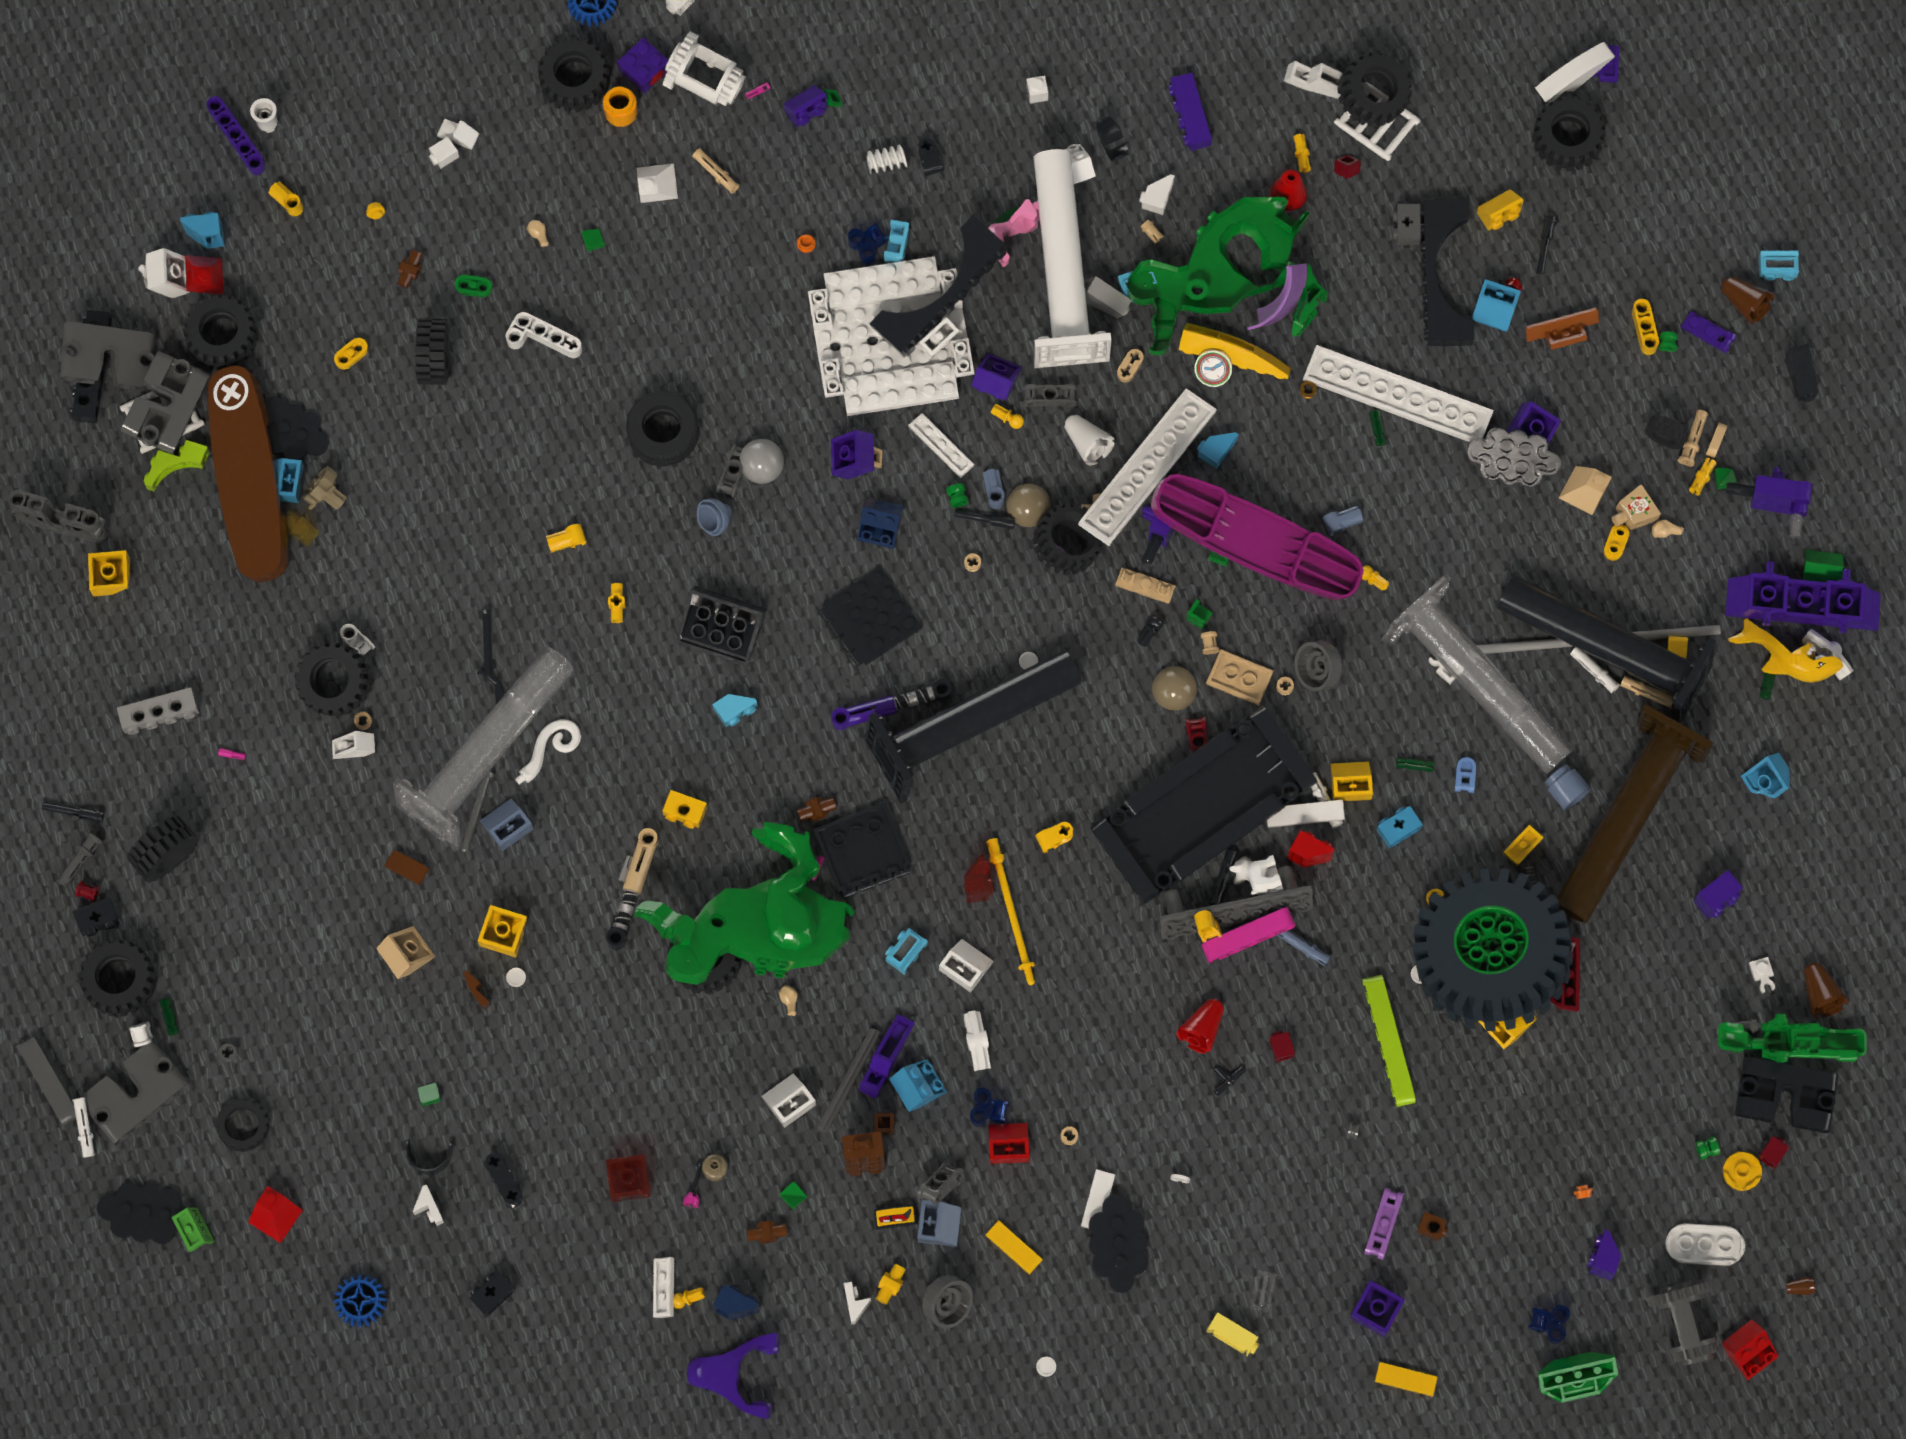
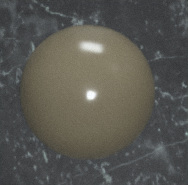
M1026 483L1017 486L1011 491L1007 498L1006 509L1008 515L1015 518L1016 524L1024 527H1034L1051 510V500L1048 493L1042 487Z
M1170 666L1164 668L1155 676L1152 683V694L1156 702L1163 708L1181 710L1188 707L1194 701L1197 695V682L1187 669L1179 666Z

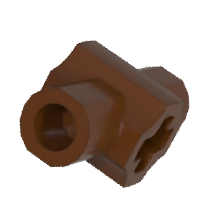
M412 250L408 259L404 258L401 261L398 270L400 277L397 285L408 289L412 279L416 281L422 265L419 264L423 256L422 253Z
M816 797L805 802L806 807L797 809L796 812L800 822L809 818L813 822L827 817V812L837 808L833 797L823 801L821 797Z
M763 1221L757 1223L758 1227L747 1229L748 1242L760 1240V1244L773 1243L777 1241L776 1237L788 1236L786 1223L775 1225L774 1221Z

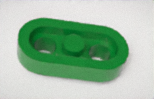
M461 275L455 280L456 291L461 295L487 297L492 292L491 281L485 277ZM466 283L468 287L462 288L461 285ZM486 286L487 288L486 290L481 291L480 287Z

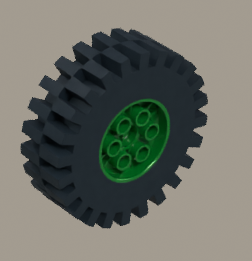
M1480 869L1481 880L1473 881L1470 872L1461 874V886L1456 887L1449 880L1443 884L1444 896L1441 897L1434 892L1429 897L1430 910L1422 907L1419 913L1420 925H1415L1414 927L1415 943H1413V952L1423 991L1427 997H1432L1433 1005L1438 1011L1446 1008L1448 1018L1454 1022H1457L1460 1016L1464 1017L1466 1027L1471 1029L1476 1028L1478 1021H1484L1486 1031H1495L1496 1022L1504 1021L1506 1030L1516 1028L1515 1018L1522 1016L1526 1024L1534 1021L1535 1009L1538 1008L1545 1014L1551 1008L1550 997L1558 1000L1563 994L1562 982L1568 984L1570 979L1569 965L1573 963L1570 930L1564 910L1560 911L1557 898L1553 894L1547 897L1546 888L1543 884L1537 882L1534 887H1531L1529 876L1522 873L1514 881L1511 878L1510 870L1500 869L1499 878H1492L1490 869ZM1503 930H1508V931H1510L1509 933H1506V934H1505V933H1502ZM1471 937H1477L1474 941L1469 940ZM1520 938L1522 941H1516L1514 939ZM1511 947L1515 948L1512 951H1508ZM1470 949L1469 952L1462 954L1463 950ZM1507 959L1512 961L1514 964L1509 966L1506 963ZM1484 963L1487 966V971L1481 970Z

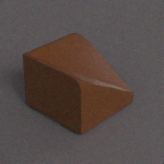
M874 1113V1132L881 1131V1135H894V1113Z

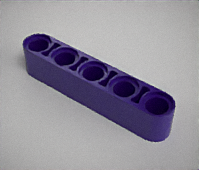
M213 96L207 101L208 111L238 156L252 174H262L265 170L263 158L220 97ZM216 105L220 106L217 110L212 109ZM224 120H230L229 123L222 124ZM234 134H240L238 138H232ZM250 148L248 152H242L243 149ZM255 162H259V163H260L259 166H257V167H252V164H253V163H255Z

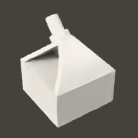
M165 248L146 254L145 265H140L138 270L144 277L147 289L170 298L190 293L186 291L185 256Z

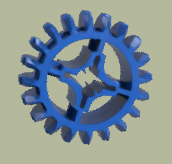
M567 0L569 3L567 7L570 10V15L574 17L576 22L581 20V25L588 22L589 27L592 26V22H595V25L598 27V21L605 24V17L610 20L611 14H615L614 8L617 7L616 0H607L604 8L600 10L599 5L603 3V0H593L595 5L591 4V2L589 3V0H583L579 5H577L578 0Z
M358 1274V1280H355V1277L351 1275V1282L344 1279L343 1281L346 1285L343 1287L339 1284L338 1288L341 1292L337 1291L334 1293L335 1296L339 1297V1299L333 1300L334 1304H339L334 1310L341 1311L338 1314L339 1318L345 1316L343 1320L345 1324L350 1321L351 1327H354L356 1322H358V1327L362 1328V1322L365 1321L368 1327L370 1326L369 1319L376 1323L377 1320L374 1316H383L379 1309L386 1310V1307L381 1304L387 1302V1299L382 1297L386 1292L385 1290L379 1291L383 1286L381 1283L376 1285V1278L370 1281V1276L366 1275L363 1280L362 1275ZM357 1286L355 1294L345 1298L349 1290ZM363 1286L371 1288L375 1292L376 1297L364 1295ZM360 1294H361L363 1300H364V1299H366V1300H365V1301H362V1302H361V1305H360V1307H359V1306H358V1303H357V1302H354V1301H355V1300H359V1297H360ZM344 1304L355 1306L357 1316L348 1313ZM375 1304L369 1313L363 1315L366 1306Z

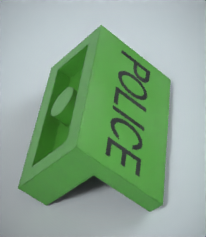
M186 1208L171 1217L189 1252H193L204 1244L214 1243L198 1208Z

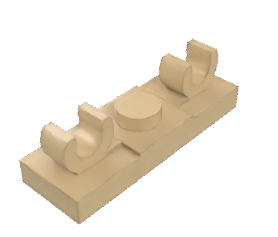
M1121 568L1115 584L1117 587L1170 604L1176 587L1175 585L1125 568Z

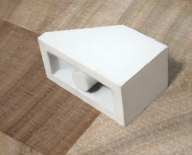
M1169 175L1148 185L1146 192L1142 191L1139 201L1142 202V209L1164 214L1175 175Z
M354 731L332 740L333 759L364 757L375 753L374 734Z

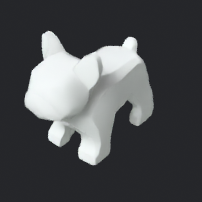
M1273 855L1269 856L1266 860L1254 862L1243 856L1235 862L1234 866L1230 867V871L1236 874L1233 883L1237 885L1245 880L1249 881L1252 887V895L1261 896L1283 891Z

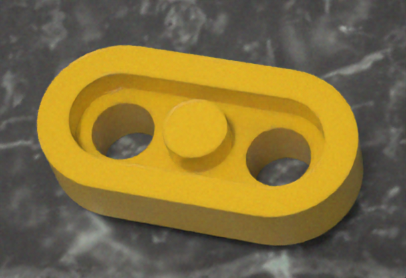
M362 338L351 340L336 352L334 356L336 366L343 370L353 366L367 354V342ZM361 346L362 350L356 351V347ZM347 358L348 360L346 363H342L341 359Z
M1623 524L1618 527L1614 525L1604 547V555L1609 560H1618L1623 554L1630 534L1629 529ZM1617 531H1622L1623 535H1618ZM1610 548H1616L1617 552H1612Z

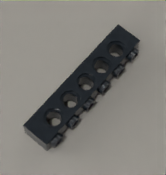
M87 310L86 316L83 317V323L111 327L112 316L108 311ZM104 353L103 366L98 381H95L89 387H83L85 383L76 382V387L72 389L74 403L70 405L69 413L74 422L97 424L107 353ZM83 400H89L88 404L81 405Z

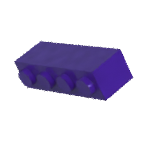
M1188 73L1172 77L1170 85H1168V91L1170 96H1174L1175 99L1173 108L1175 113L1178 112L1180 116L1178 118V125L1185 133L1182 136L1184 145L1188 146L1190 151L1211 146L1212 138L1193 74Z

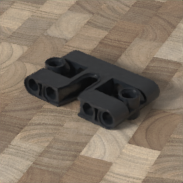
M1744 1057L1735 1115L1771 1123L1780 1105L1782 1092L1788 1091L1791 1094V1127L1820 1133H1830L1839 1075L1770 1060ZM1743 1084H1750L1753 1091H1746ZM1821 1099H1828L1830 1106H1824L1821 1103Z

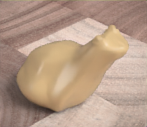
M538 220L530 221L527 226L529 234L533 238L538 239L541 247L548 246L545 224Z
M1667 520L1658 521L1652 526V534L1655 538H1665L1670 534L1682 535L1684 531L1683 527L1674 525Z
M785 985L779 990L781 1002L787 1006L788 1015L795 1016L798 994L791 986Z

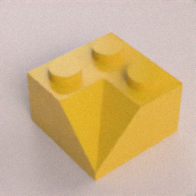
M126 550L88 553L89 590L93 596L113 595L128 588L130 581V557Z
M490 905L478 938L479 946L516 958L523 940L527 916Z

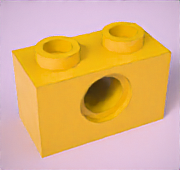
M670 790L662 812L668 821L676 822L678 820L683 822L685 827L694 829V827L700 828L707 810V803ZM686 807L689 809V812L685 815L680 814L681 808Z

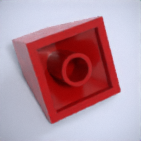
M186 255V291L223 294L222 258Z
M267 1186L256 1202L248 1223L281 1243L303 1210Z

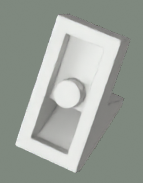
M444 119L437 136L442 139L448 137L452 143L472 150L479 133L461 120L457 124Z
M424 1185L413 1213L416 1215L429 1209L430 1211L426 1213L430 1222L435 1221L438 1226L444 1223L427 1185Z
M852 1282L844 1283L852 1325L856 1324L871 1303V1298L855 1301L856 1298H859L857 1287H853Z

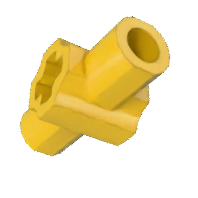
M621 583L611 584V596L608 597L612 623L623 622V609L626 608V602L623 597V584ZM615 600H619V605H614Z
M894 1264L890 1273L885 1272L878 1285L880 1291L876 1296V1300L887 1305L891 1296L897 1295L903 1284V1280H901L905 1272L903 1267Z

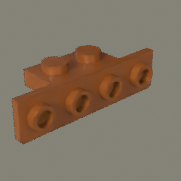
M1592 308L1526 326V340L1530 342L1546 338L1551 350L1586 341L1587 334L1583 327L1599 323L1598 309Z

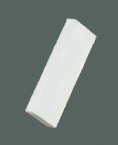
M1096 1169L1081 1227L1088 1228L1090 1218L1094 1214L1102 1212V1204L1110 1196L1115 1174Z
M673 1257L654 1259V1318L674 1317Z

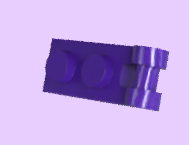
M1690 311L1681 326L1685 331L1724 353L1728 352L1730 349L1729 345L1736 339V335L1732 332L1720 328ZM1720 336L1725 338L1723 342L1718 341Z

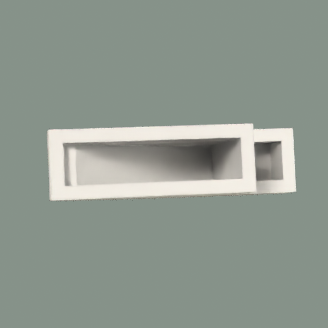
M1602 42L1565 64L1535 88L1545 102L1551 103L1552 100H1555L1563 92H1573L1615 56L1606 43Z
M1294 61L1288 65L1284 81L1299 88L1338 99L1341 94L1337 93V87L1340 85L1338 81L1343 74L1322 63L1309 68ZM1361 82L1363 92L1366 95L1369 85Z

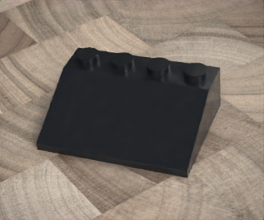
M694 586L690 590L675 643L748 666L767 609Z

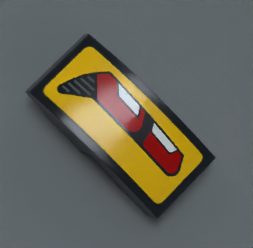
M915 1204L874 1210L875 1224L878 1230L918 1224Z

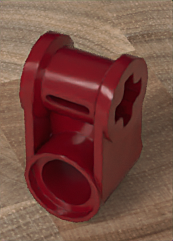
M1205 716L1190 720L1185 718L1189 747L1192 752L1202 747L1195 746L1193 744L1195 741H1201L1203 745L1207 743Z

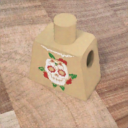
M1641 484L1618 503L1616 507L1618 514L1612 516V521L1617 527L1625 523L1629 530H1633L1657 521L1661 513Z

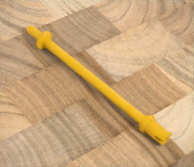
M993 838L986 841L990 853L989 861L996 868L1022 964L1018 966V969L1024 970L1027 983L1033 985L1035 980L1031 968L1035 966V963L1029 962L1002 864L1005 857L1004 854H1001L998 838Z

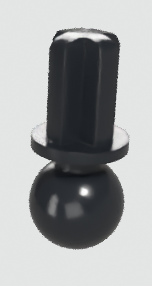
M1153 615L1149 619V626L1145 625L1143 627L1144 631L1137 639L1141 646L1146 647L1153 636L1157 635L1155 630L1163 627V618L1159 615Z

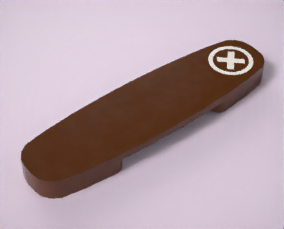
M230 366L215 372L208 383L209 426L217 487L228 537L239 571L245 577L257 583L267 582L280 577L288 565L286 518L281 513L276 470L267 429L269 417L257 378L244 367Z

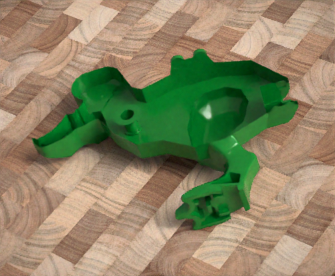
M1243 197L1219 214L1215 211L1211 212L1207 219L1209 221L1207 226L1201 225L1196 232L1198 235L1196 238L1197 242L1188 265L1176 267L1151 259L1140 262L1128 279L1127 293L1129 298L1138 305H1153L1155 315L1152 317L1151 324L1155 333V341H1153L1152 347L1149 348V353L1152 355H1163L1167 352L1173 338V327L1180 311L1184 310L1202 314L1229 313L1244 298L1270 291L1273 288L1283 287L1287 276L1286 266L1297 265L1289 261L1294 238L1304 226L1310 212L1306 211L1298 221H1295L1283 212L1288 203L1285 197ZM1242 233L1252 237L1261 250L1262 271L1278 269L1280 272L1273 284L1264 286L1253 285L1251 281L1246 279L1236 269L1226 255V245L1233 236ZM1306 263V285L1303 288L1300 301L1295 308L1292 319L1291 333L1295 338L1298 335L1301 336L1318 314L1316 308L1319 302L1325 303L1328 298V292L1318 283L1313 275L1311 265ZM1149 272L1154 273L1157 283L1153 284L1154 279L1152 274H1149ZM1198 289L1202 293L1195 295L1192 291Z
M764 822V829H752V835L759 840L760 844L790 859L793 868L778 878L769 879L749 889H724L705 905L694 920L687 915L674 912L662 902L644 901L636 908L634 918L640 917L648 921L657 929L662 939L668 938L674 944L669 950L665 962V970L669 977L678 982L698 985L707 980L718 958L726 953H730L753 963L755 974L765 975L766 971L774 972L776 978H784L786 972L790 969L822 965L849 941L850 931L844 926L845 916H854L853 908L845 902L827 900L806 887V884L818 875L820 869L810 847L809 832L805 831V834L801 835L794 832V827ZM714 923L719 924L720 927H716V926H714L713 924H714Z

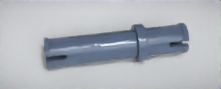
M1291 930L1276 935L1306 954L1307 958L1316 960L1324 967L1332 957L1317 948L1316 944H1311Z

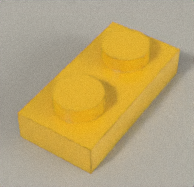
M1528 825L1503 852V855L1518 866L1544 837Z

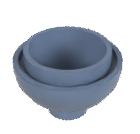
M713 498L701 501L697 508V519L701 528L712 536L720 535L727 529L730 517L732 516L729 505Z

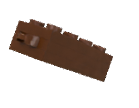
M881 1131L842 1136L846 1174L856 1177L861 1176L862 1172L870 1171V1174L882 1173V1170H885Z

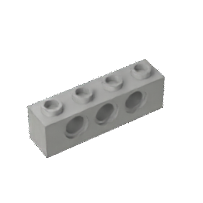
M191 687L117 707L122 730L129 735L136 734L140 729L144 728L148 730L158 727V724H173L177 721L176 719H191L195 717V714L199 713ZM181 704L180 710H173L174 705ZM158 709H162V710H163V713H162L161 715H159V716H155V715H154V712H155L156 710H158ZM139 714L144 715L143 720H135Z

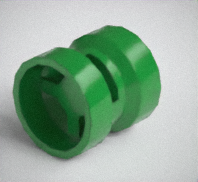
M954 484L946 488L947 495L950 496L951 508H958L969 503L968 497L964 493V484Z
M1715 1136L1708 1138L1706 1141L1699 1140L1695 1142V1148L1700 1160L1707 1159L1710 1155H1720L1719 1145Z

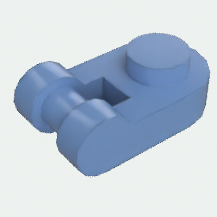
M1465 757L1459 760L1456 767L1454 791L1466 790L1468 793H1474L1476 763L1473 759ZM1462 778H1469V783H1463Z

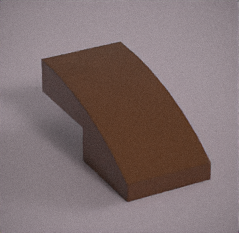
M393 850L384 865L386 869L403 876L417 885L422 883L429 871L428 867Z
M466 970L464 976L469 990L478 1004L486 1010L490 1006V1002L478 992L482 987L481 983Z

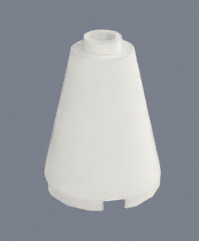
M1071 415L1066 419L1065 430L1087 465L1097 464L1098 462L1095 460L1100 456H1103V458L1107 457L1112 451L1115 443L1113 442L1114 438L1110 434L1079 415Z

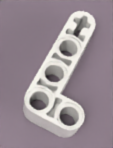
M526 312L516 315L506 333L507 344L511 349L521 348L527 337H530L570 358H577L582 353V345L577 337ZM528 321V324L525 326H521L520 322ZM538 329L545 330V332L542 334L536 333ZM514 336L519 337V340L515 342L510 339ZM555 337L562 338L559 342L552 341Z

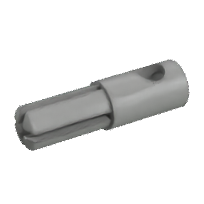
M632 856L626 857L618 879L619 881L625 882Z

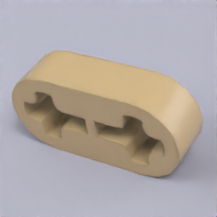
M1139 349L1130 350L1117 370V377L1121 382L1131 381L1142 365L1144 357ZM1137 354L1139 361L1135 360L1134 363L1131 364V355L1135 356ZM1129 367L1130 376L1126 375L1123 377L1121 371H1126Z
M1718 423L1706 453L1707 456L1715 458L1727 425Z

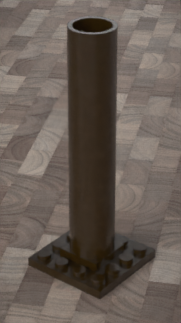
M1646 704L1641 711L1637 726H1639V730L1646 735L1651 733L1652 735L1557 896L1560 911L1564 910L1567 916L1584 924L1588 923L1685 755H1690L1689 759L1696 763H1704L1714 742Z

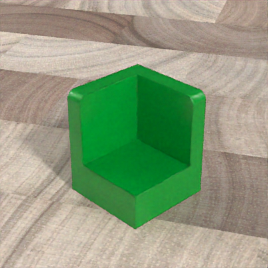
M1196 599L1187 613L1186 620L1203 630L1213 613L1202 607L1200 600Z

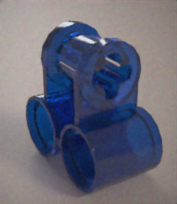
M877 223L871 225L864 232L861 229L854 228L848 233L849 247L859 250V258L865 264L872 263L876 258V249L889 240V237L884 235L879 229ZM859 237L861 240L854 242L852 238ZM865 251L872 252L869 256H865L863 253Z
M986 1088L977 1089L974 1093V1103L977 1107L973 1108L970 1112L971 1124L975 1127H982L986 1124L987 1119L1006 1123V1112L1010 1103L1004 1100L991 1099V1093ZM980 1094H984L988 1099L985 1102H979L977 1097ZM976 1113H981L984 1115V1119L976 1121L973 1116Z
M1558 1305L1551 1313L1543 1309L1533 1308V1317L1528 1329L1546 1332L1550 1343L1560 1344L1566 1336V1330L1562 1325L1570 1317L1569 1309L1564 1305ZM1562 1311L1565 1314V1319H1557L1555 1312ZM1558 1330L1561 1333V1338H1553L1551 1331Z

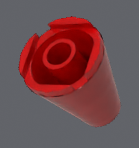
M1290 169L1286 170L1273 183L1270 196L1285 197L1288 203L1284 211L1299 209L1306 202L1307 188L1300 174Z
M1215 998L1208 999L1177 1030L1178 1039L1181 1042L1185 1040L1191 1045L1187 1047L1198 1053L1206 1054L1207 1051L1210 1052L1213 1048L1224 1012L1222 1002Z

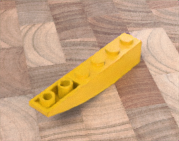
M1187 322L1183 329L1179 350L1186 354L1200 355L1204 351L1215 349L1226 353L1232 364L1237 365L1241 369H1252L1260 374L1274 375L1278 379H1288L1291 371L1289 366L1249 342L1224 332Z

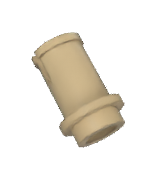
M1147 220L1141 226L1142 232H1145L1156 244L1164 235L1153 225V221Z

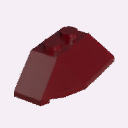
M1571 937L1573 963L1569 965L1570 979L1568 984L1562 982L1563 994L1558 1000L1550 997V1002L1561 1010L1578 1012L1580 994V938Z

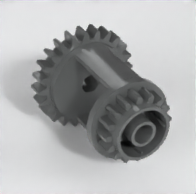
M1693 1281L1676 1284L1661 1288V1294L1646 1298L1648 1307L1656 1306L1657 1310L1670 1307L1680 1346L1670 1348L1668 1352L1673 1354L1675 1363L1680 1362L1681 1366L1714 1358L1713 1353L1717 1352L1714 1343L1717 1342L1716 1337L1702 1338L1692 1302L1705 1298L1704 1293L1711 1291L1709 1282L1693 1285Z

